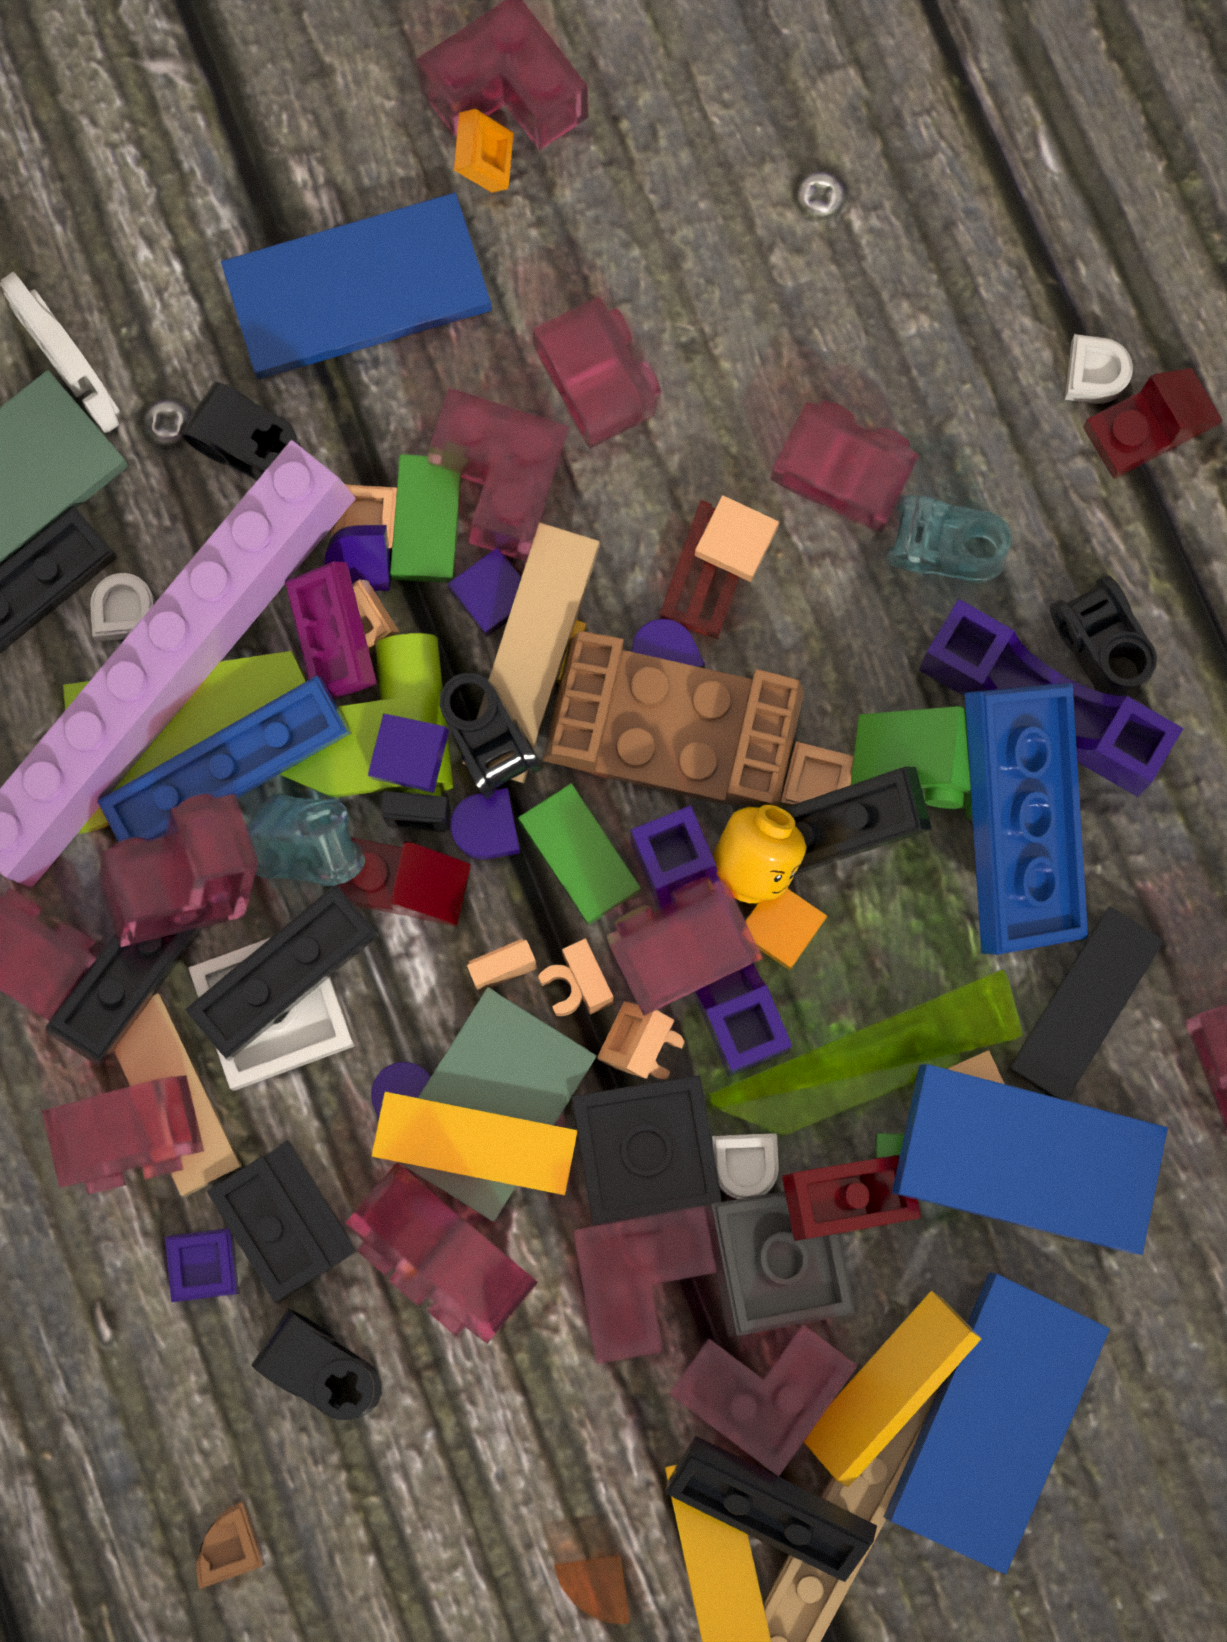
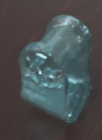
M906 495L898 499L896 509L901 514L895 545L889 547L886 552L885 559L889 564L910 572L934 573L973 583L990 581L1002 572L1012 544V533L1008 524L999 515L950 505L926 496ZM919 526H922L924 530L921 542L916 543L917 529ZM974 537H984L995 545L997 553L988 558H978L967 551L964 543Z
M272 794L266 798L237 837L233 846L236 857L246 869L257 876L267 879L284 878L315 882L323 886H335L356 877L365 864V855L362 848L356 842H352L347 830L349 823L347 809L340 801L333 799L314 800L295 798L284 794Z

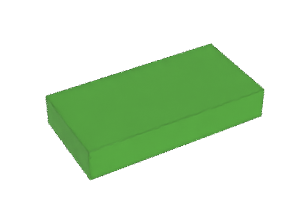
M400 454L390 571L392 580L450 583L454 580L463 470L462 458Z
M572 783L518 817L521 826L588 926L641 892L640 885Z

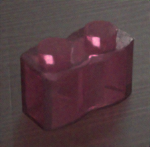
M596 297L534 328L532 344L545 371L561 395L576 428L589 448L654 417L657 407L655 397L661 394L659 382L650 365L646 361L637 364L626 344L632 342V336L621 312L617 308L608 311L600 297Z
M806 401L773 467L770 479L803 498L826 505L833 511L856 523L882 532L919 455L909 449L910 442L904 436L887 428H878L876 432L867 430L854 423L853 414L836 403L822 401L820 405Z

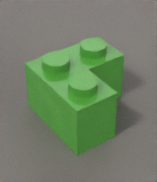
M955 706L859 714L851 785L905 766L916 767L925 804L945 809L963 808L965 809L964 817L973 821L965 708Z

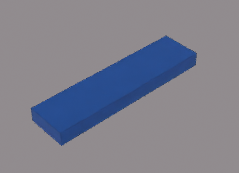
M315 676L99 799L97 802L126 857H134L350 735L352 732L323 678Z

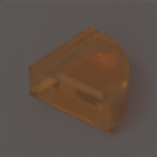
M621 1553L555 1563L559 1583L563 1591L577 1607L603 1622L612 1624L630 1623Z

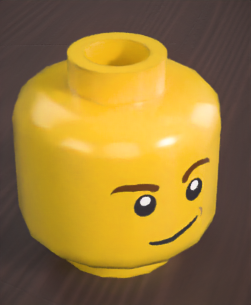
M763 805L761 807H745L734 812L712 856L717 867V876L720 879L722 889L733 898L742 902L759 903L763 900L776 899L786 892L804 858L807 847L803 834L795 826L794 818L787 811L774 805Z

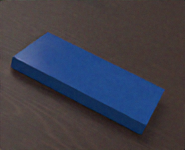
M456 192L221 261L257 380L492 311L491 301Z
M1055 683L966 692L965 707L981 954L999 955L1087 939L1088 927L1073 684Z
M922 1064L919 1065L892 1193L1133 1255H1143L1168 1127L941 1067Z
M989 1272L967 1322L981 1340L940 1385L883 1517L1006 1575L1110 1328L999 1274Z

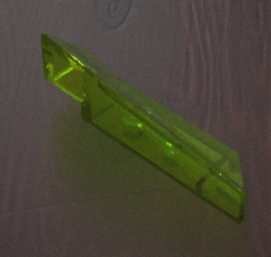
M1005 969L992 973L712 1092L707 1097L708 1103L713 1109L724 1111L758 1125L761 1129L784 1137L916 1082L919 1065L929 1064L947 1069L962 1062L959 1055L961 1052L1012 1041L1023 1036L1008 976Z

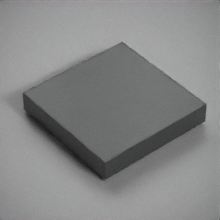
M785 1191L703 1206L728 1338L855 1313L840 1235L833 1234L794 1241Z

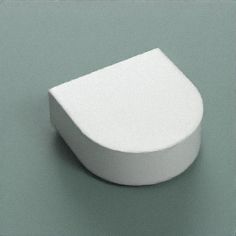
M1074 334L1070 347L1065 400L1104 404L1117 399L1125 391L1133 373V363L1128 351L1121 344L1111 339Z
M117 573L106 577L96 586L90 602L92 637L96 642L125 639L155 604L156 600L153 593L142 579L128 573Z
M777 1133L711 1137L719 1188L723 1193L737 1200L765 1195L773 1187L779 1170Z

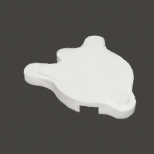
M14 271L1 279L0 286L10 303V308L76 398L90 389L93 392L82 401L84 407L104 433L110 432L120 425L115 416L120 413V410L107 393L94 370L37 291L34 289L29 292Z

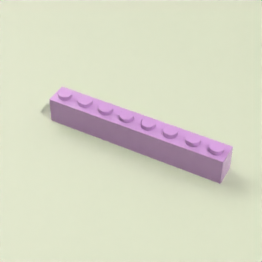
M293 440L286 445L0 788V873L4 877L31 888L37 883L100 807L97 801L115 789L218 663L285 585V581L290 579L355 501V496L338 476Z

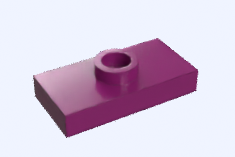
M333 561L285 581L309 680L315 676L322 677L334 700L376 685L377 682L347 562Z

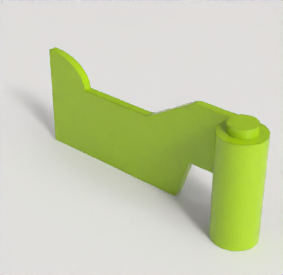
M424 633L400 634L383 638L375 643L380 700L338 706L352 733L279 775L324 795L336 798L386 790L390 792L442 796L441 792L453 788L448 738L434 793L373 780L368 776L383 713L441 725L447 728V722L442 715L439 705L443 684L438 638ZM292 651L220 661L113 791L305 683L307 679L295 654ZM90 681L63 685L65 710ZM100 807L78 834L96 831L109 825Z

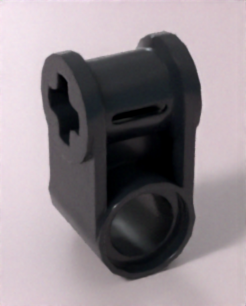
M220 382L212 383L181 432V437L201 454L220 464L229 465L256 481L279 455L276 452L282 446L285 448L293 440L301 447L297 435L289 422L255 404L234 388ZM266 450L271 451V452L266 456V458H264L263 453H264Z
M1105 575L1096 580V588L1068 603L1060 599L1050 605L1051 617L1060 637L1075 654L1096 691L1116 696H1129L1132 699H1135L1142 693L1157 666V654L1154 646L1133 615L1123 590L1111 576ZM1118 656L1131 660L1137 667L1138 676L1131 679L1117 676L1110 668L1109 659Z
M463 673L454 676L445 684L440 693L439 703L442 715L460 746L459 751L472 778L486 800L495 795L496 787L527 770L534 774L543 770L522 727L516 719H513L499 690L490 680L478 674ZM470 684L479 685L486 692L488 707L484 715L479 719L465 721L455 711V696L464 686ZM512 750L514 751L513 756L489 768L488 764Z
M290 1308L287 1309L251 1365L257 1372L280 1388L301 1397L327 1416L336 1420H351L369 1414L378 1405L382 1396V1380L378 1371L370 1363L337 1342V1339L321 1326ZM356 1373L359 1379L356 1382L355 1388L363 1394L360 1401L352 1400L341 1404L338 1400L341 1397L342 1390L335 1384L337 1377H352Z

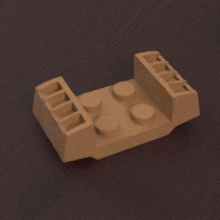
M578 631L570 639L542 761L586 771L599 777L719 804L742 807H761L763 805L779 807L805 692L799 680L755 669L753 678L750 679L623 650L624 639L596 633Z

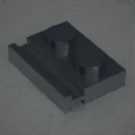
M286 1140L270 1153L256 1159L207 1191L275 1303L286 1299L346 1258L359 1252L289 1140Z

